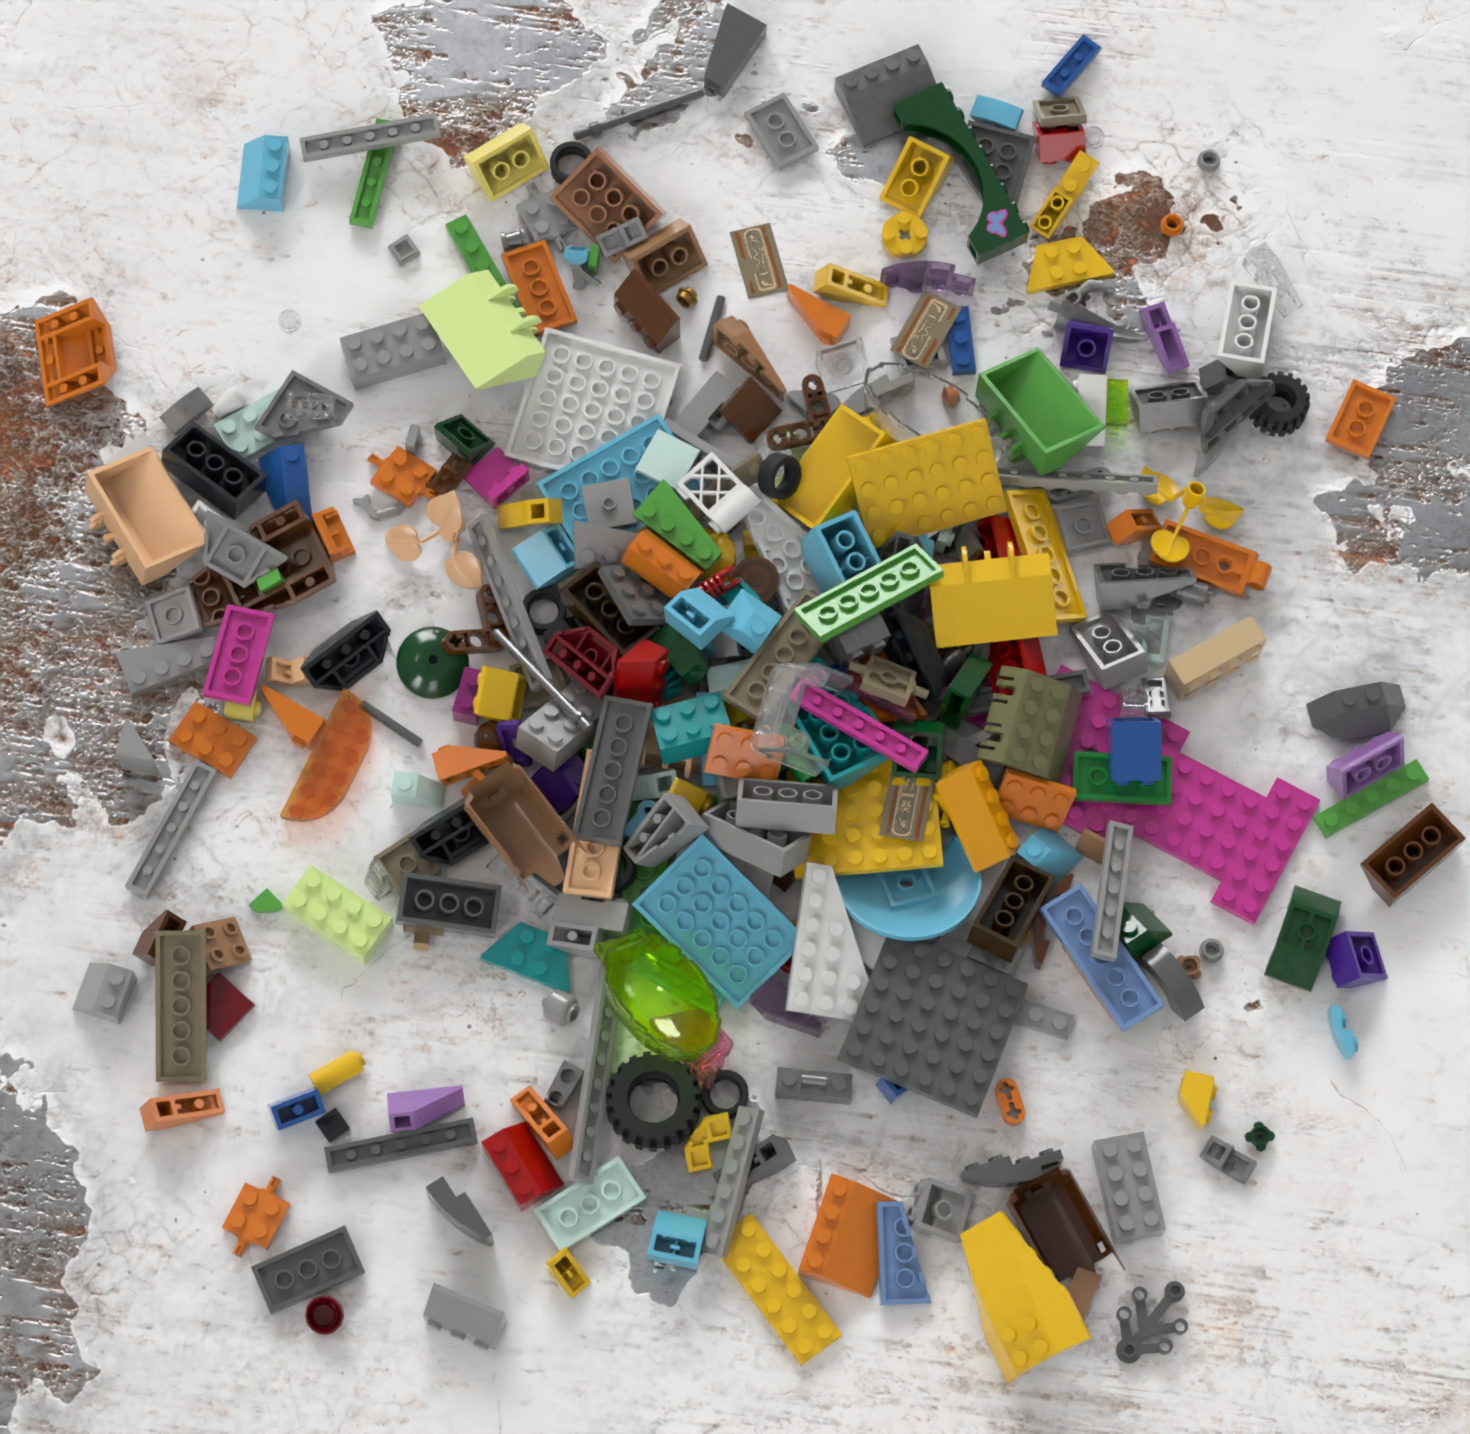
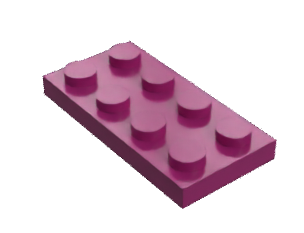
M227 604L202 692L203 697L251 707L273 628L275 614Z

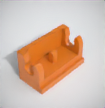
M334 507L311 514L314 526L332 563L356 554L355 548Z

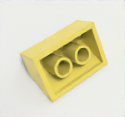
M519 123L463 156L472 177L490 202L497 200L550 168L532 128L523 123Z

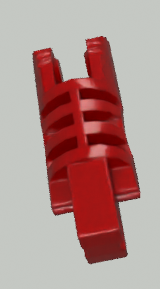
M730 564L690 589L699 587L715 599L738 586L742 581L740 578H735L727 585L724 584L721 577L730 574L734 570V567Z

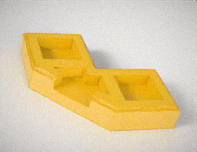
M728 1112L703 1117L683 1146L689 1173L713 1168L709 1143L730 1139L732 1130Z

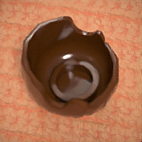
M487 721L479 726L474 733V746L476 748L503 751L496 729L497 721Z

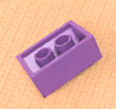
M1386 732L1381 736L1372 738L1370 742L1360 748H1354L1349 754L1340 759L1333 760L1326 766L1327 781L1344 800L1405 765L1404 737L1398 733Z

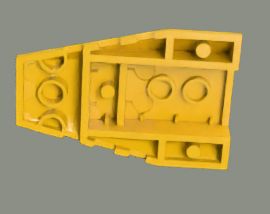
M1003 1211L997 1212L960 1234L984 1336L1007 1384L1030 1372L1031 1368L1058 1353L1070 1350L1092 1338L1069 1291L1053 1276L1055 1274L1051 1269L1045 1266L1037 1257V1252L1023 1240V1235Z

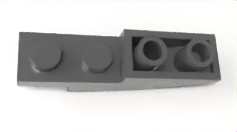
M1053 1148L1041 1151L1038 1157L1032 1159L1029 1156L1017 1159L1014 1165L1010 1155L1006 1157L996 1155L989 1158L988 1163L979 1165L976 1162L965 1166V1170L962 1171L960 1177L963 1182L978 1186L995 1188L1018 1187L1042 1175V1170L1062 1164L1064 1158L1061 1149L1054 1151Z

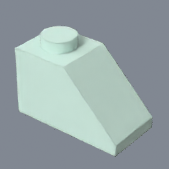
M394 771L391 789L392 802L441 809L445 785L420 774Z

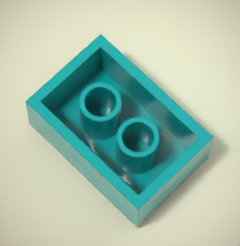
M720 691L655 708L651 717L663 765L707 754L714 723L731 726Z

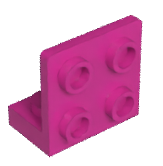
M496 447L473 466L464 480L495 510L497 506L505 502L530 481L529 469L523 463L517 466L510 458L504 457V452L499 447Z

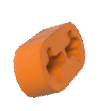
M1003 1078L996 1084L994 1090L995 1097L1004 1122L1010 1126H1017L1024 1120L1025 1108L1016 1082L1009 1078ZM1003 1085L1013 1089L1010 1091V1100H1007L1005 1093H1000ZM1010 1104L1013 1105L1015 1112H1020L1017 1120L1007 1115L1010 1112Z

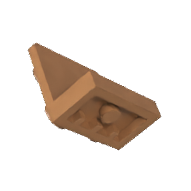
M235 917L192 925L189 929L207 930V979L216 970L248 964L252 961Z

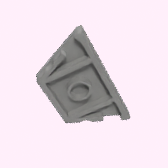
M207 510L205 513L206 526L203 564L242 587L246 588L254 583L256 579L264 576L288 560L289 557L211 511Z

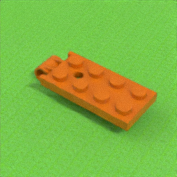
M1165 519L1161 530H1168L1174 533L1178 523ZM1182 525L1177 536L1183 537L1189 542L1190 550L1186 558L1180 562L1171 563L1161 559L1153 550L1149 560V564L1159 568L1163 566L1193 568L1197 578L1196 581L1209 584L1211 587L1241 598L1245 594L1246 585L1251 589L1264 591L1272 571L1270 564L1257 561L1259 556L1257 552ZM1220 564H1227L1229 569L1222 570Z

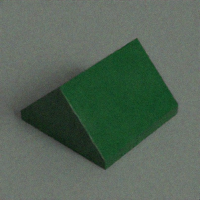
M462 414L438 422L434 426L436 441L450 453H456L465 461L472 463L473 466L496 444Z

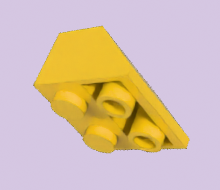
M482 665V670L477 679V696L473 700L474 714L489 721L520 720L527 686L526 677L518 673Z

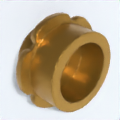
M681 287L678 289L679 293L676 295V300L681 306L690 309L692 305L697 304V294L692 288L686 287L684 289Z

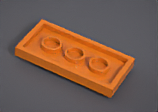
M545 239L501 254L511 283L520 289L516 292V296L520 306L526 311L524 316L536 315L542 321L536 326L533 325L538 329V332L534 334L535 337L543 335L545 327L559 330L577 323V317Z

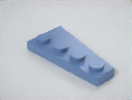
M903 1201L876 1202L880 1305L932 1303L925 1285L924 1274L919 1264L917 1250L911 1236V1229Z

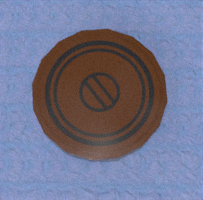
M760 556L742 560L735 567L732 574V580L740 577L760 597L763 603L770 601L777 594L780 587V575L776 566L770 560Z

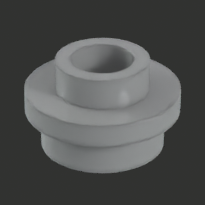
M1205 150L1199 154L1197 165L1204 172H1214L1220 166V157L1213 150ZM1209 160L1212 164H1207L1204 161Z
M1212 938L1204 940L1199 948L1200 957L1207 963L1220 961L1224 955L1222 943ZM1213 948L1216 954H1208L1207 949Z

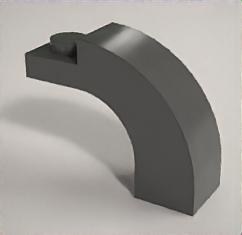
M1162 943L1135 960L1154 977L1165 993L1171 1010L1184 1021H1187L1205 1008L1191 978L1179 961Z

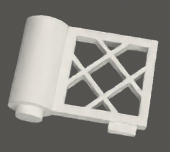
M713 452L709 453L676 483L679 487L676 490L677 493L685 501L691 499L711 520L708 524L717 534L721 532L725 535L760 503L757 496ZM712 460L718 465V475L704 474L705 466ZM691 479H701L700 491H691L685 484ZM704 479H717V491H704ZM721 479H731L736 484L730 491H720ZM703 495H717L716 504L708 510L703 505Z

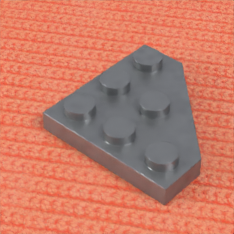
M292 370L255 425V430L274 441H279L341 426L353 409L354 404Z

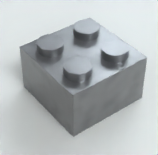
M878 612L830 638L828 644L840 668L847 665L849 667L851 660L861 663V659L871 656V654L875 656L882 654L891 634Z

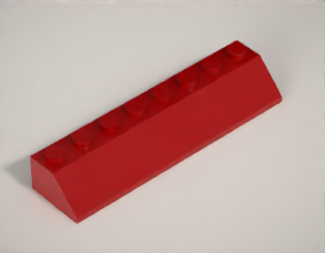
M995 514L975 523L981 534L979 542L984 551H990L991 559L1008 557L1007 542L1010 541L1013 543L1014 556H1020L1010 519ZM984 552L976 560H985ZM1038 637L990 642V653L987 661L993 663L989 674L993 695L994 693L1012 696L1013 690L1003 689L996 685L997 680L1002 679L999 677L1001 666L1028 669L1047 676Z

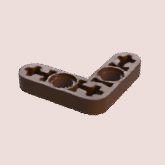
M809 374L802 381V393L809 420L770 429L767 433V445L771 450L782 451L812 444L822 431L819 430L820 425L825 426L832 417L824 384L818 375ZM809 382L817 385L816 396L812 397L811 388L808 387ZM814 403H822L825 409L820 413L814 412L811 409ZM810 427H813V431H814V436H813V437H811V429H810ZM797 429H803L806 431L807 436L804 439H797L794 436V432ZM787 432H790V442H788ZM774 435L782 438L781 443L776 444V441L773 440Z
M484 584L476 593V603L482 629L450 631L441 642L445 653L449 655L498 653L505 649L492 636L493 631L499 628L510 640V635L490 584ZM487 614H495L498 618V623L490 622ZM470 637L479 638L481 646H474L470 641ZM452 639L454 643L459 644L455 647L454 644L449 643V641Z

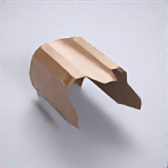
M507 761L468 789L469 793L466 796L464 810L528 893L529 890L523 879L528 878L533 873H537L554 887L565 880L557 856L568 849L572 844V840L587 855L586 849L520 765L511 764ZM561 834L567 840L564 844L558 839Z

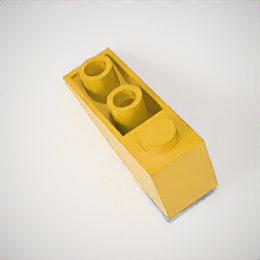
M531 499L497 506L499 530L563 523L562 499Z

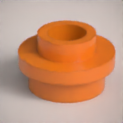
M1177 214L1164 216L1160 223L1162 232L1171 237L1179 235L1184 227L1183 220ZM1174 224L1176 228H1170L1168 225Z

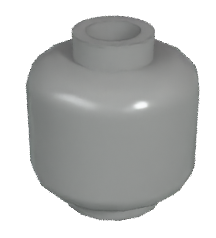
M560 989L546 994L542 1000L544 1017L561 1026L573 1023L579 1015L580 1006L578 1005L577 998Z

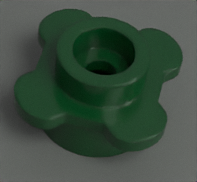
M1256 1122L1253 1125L1254 1128L1245 1134V1140L1256 1146L1257 1151L1262 1152L1266 1149L1268 1142L1274 1140L1275 1134L1264 1126L1262 1122Z

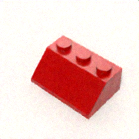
M646 638L642 639L617 661L612 696L652 703L654 705L653 709L662 707L663 699L661 698L662 691L666 685L664 678L669 666V661L667 660L669 650Z
M526 1121L504 1128L481 1142L482 1149L521 1212L565 1186Z

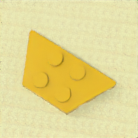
M1082 236L1040 244L1036 246L1026 294L1029 295L1084 283L1088 279L1101 280L1114 277V270Z

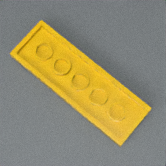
M1045 489L1005 491L1003 493L1021 555L1049 553L1056 622H1081L1087 619L1088 616Z
M752 1213L737 1222L727 1258H720L802 1367L841 1338L842 1333Z

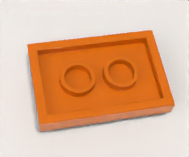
M1353 379L1325 442L1368 460L1397 398Z
M195 701L168 741L171 745L200 762L217 769L219 773L231 779L257 742V737Z
M714 723L703 770L706 773L737 779L743 777L778 780L787 737Z
M1010 768L1006 769L997 789L999 800L1009 818L1058 833L1076 796V788Z

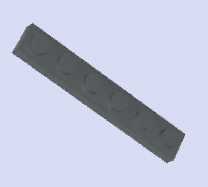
M472 1117L422 1127L416 1130L324 1147L328 1172L332 1174L478 1144Z

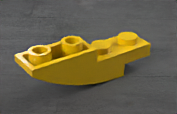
M1080 150L1057 187L1052 190L1029 228L1050 239L1082 196L1100 162Z

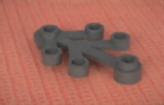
M1172 1281L1166 1285L1163 1299L1149 1317H1147L1145 1303L1147 1290L1141 1286L1134 1288L1131 1297L1135 1302L1139 1330L1133 1337L1129 1323L1132 1317L1131 1309L1127 1306H1122L1117 1310L1116 1318L1120 1323L1122 1340L1116 1346V1355L1120 1361L1132 1364L1144 1354L1160 1353L1167 1355L1173 1349L1171 1340L1163 1338L1158 1343L1141 1344L1146 1336L1171 1333L1183 1335L1188 1330V1323L1182 1318L1176 1319L1173 1323L1156 1324L1172 1303H1177L1184 1297L1185 1288L1180 1282ZM1172 1287H1177L1179 1289V1294L1173 1295L1170 1289ZM1142 1291L1144 1298H1136L1135 1292ZM1120 1311H1127L1129 1314L1128 1318H1121ZM1176 1323H1182L1185 1327L1184 1330L1178 1331ZM1166 1342L1169 1345V1350H1162L1160 1344ZM1131 1346L1134 1350L1133 1354H1126L1124 1348Z

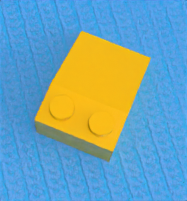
M909 136L879 199L921 218L945 181L956 158L917 138Z

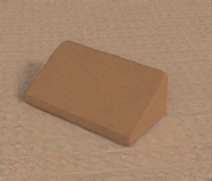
M1086 828L1075 849L1085 857L1102 865L1105 838Z

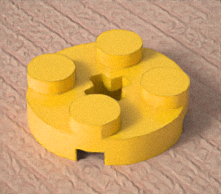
M901 211L884 223L881 235L883 247L887 253L895 258H914L921 254L926 247L928 229L920 218L906 211ZM900 233H909L910 239L904 238L901 240Z

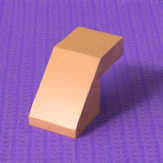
M275 656L266 658V681L282 686H311L300 670L307 657L302 656L292 661Z

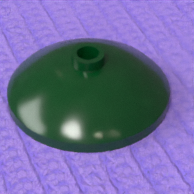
M440 627L418 629L407 636L399 647L396 658L397 673L403 685L413 694L426 699H439L454 693L459 688L465 666L469 667L468 655H449L444 652L441 642L446 634L450 632L449 630ZM452 639L449 641V643H453L455 647L459 644L454 643ZM431 656H435L438 662L431 664L428 659Z

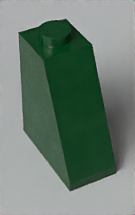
M668 623L650 639L652 642L669 650L667 660L691 686L701 680L704 674L710 670L705 647L700 650Z
M971 653L948 686L936 720L944 722L958 731L985 685L993 663Z

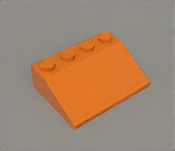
M831 1173L799 1266L798 1274L870 1299L879 1274L876 1202H896L897 1200L856 1181Z

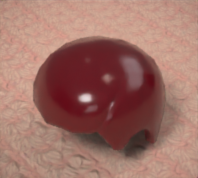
M330 1296L314 1298L306 1308L305 1318L307 1325L317 1334L328 1335L334 1333L343 1323V1306L337 1299Z

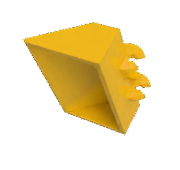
M841 403L799 461L802 476L796 492L786 500L772 498V501L811 529L852 510H856L858 514L859 509L846 456L896 443L897 441Z
M1010 541L1007 542L1008 557L991 559L990 551H984L985 560L968 561L966 546L961 547L962 562L939 564L943 569L944 577L928 585L936 648L1058 635L1049 553L1014 556L1013 543Z

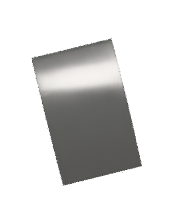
M443 1176L426 1186L428 1198L443 1217L455 1228L477 1242L487 1246L494 1244L491 1231L466 1192L456 1197Z

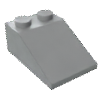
M1104 611L1069 626V630L1093 676L1104 690L1148 672L1145 650L1114 611Z

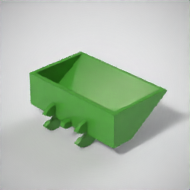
M1038 347L987 369L978 375L975 397L989 413L984 418L986 419L989 432L1001 428L1003 432L999 433V439L1004 441L1010 438L1014 443L1009 449L1010 453H1013L1007 458L1009 462L1017 463L1026 458L1040 476L1061 468L1106 428Z

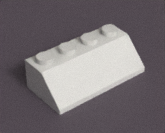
M1232 280L1230 282L1217 359L1237 376L1260 379L1262 377L1277 288Z

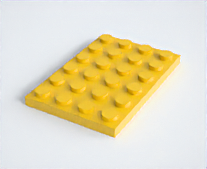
M984 418L846 456L861 522L874 548L882 547L893 536L895 531L921 536L1007 511L989 430Z

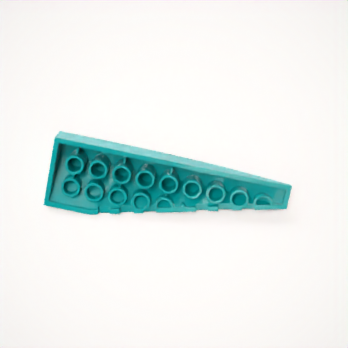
M742 579L741 584L721 595L726 605H730L741 589H744L758 600H760V597ZM816 655L779 706L789 724H792L819 769L821 773L820 778L823 783L829 784V786L838 785V790H841L853 784L889 758L790 702L791 694L804 678L878 721L874 712L868 706H865L859 700V697L853 691H850L842 683V680L827 668V664Z

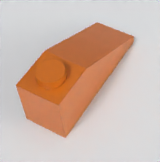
M789 284L787 287V298L813 334L823 344L837 347L850 326L851 315Z
M262 684L260 687L262 696L290 739H292L291 742L300 749L306 747L312 750L327 727L325 719Z
M445 745L440 747L437 752L431 753L438 779L445 786L472 777V772L477 768L484 773L500 767L507 761L510 763L514 762L513 757L506 751Z
M530 1085L510 1099L512 1105L556 1161L572 1150L574 1139L568 1128Z
M219 1089L150 1098L139 1108L145 1132L169 1129L225 1113Z

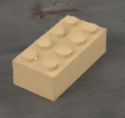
M1249 616L1171 659L1168 662L1163 677H1166V682L1178 701L1184 697L1190 699L1199 692L1200 688L1204 686L1209 688L1219 681L1218 678L1224 675L1231 676L1240 669L1239 667L1245 663L1251 665L1260 658L1267 639L1252 616Z

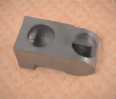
M564 1060L545 1096L544 1102L562 1112L568 1104L571 1095L574 1094L577 1086L582 1081L584 1070Z

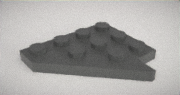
M969 120L967 126L970 125L973 128L976 142L978 145L981 144L983 146L988 163H992L997 171L996 177L999 182L1005 184L1010 201H1014L1018 205L1036 137ZM943 143L950 155L956 158V164L982 202L980 186L973 170L959 153Z

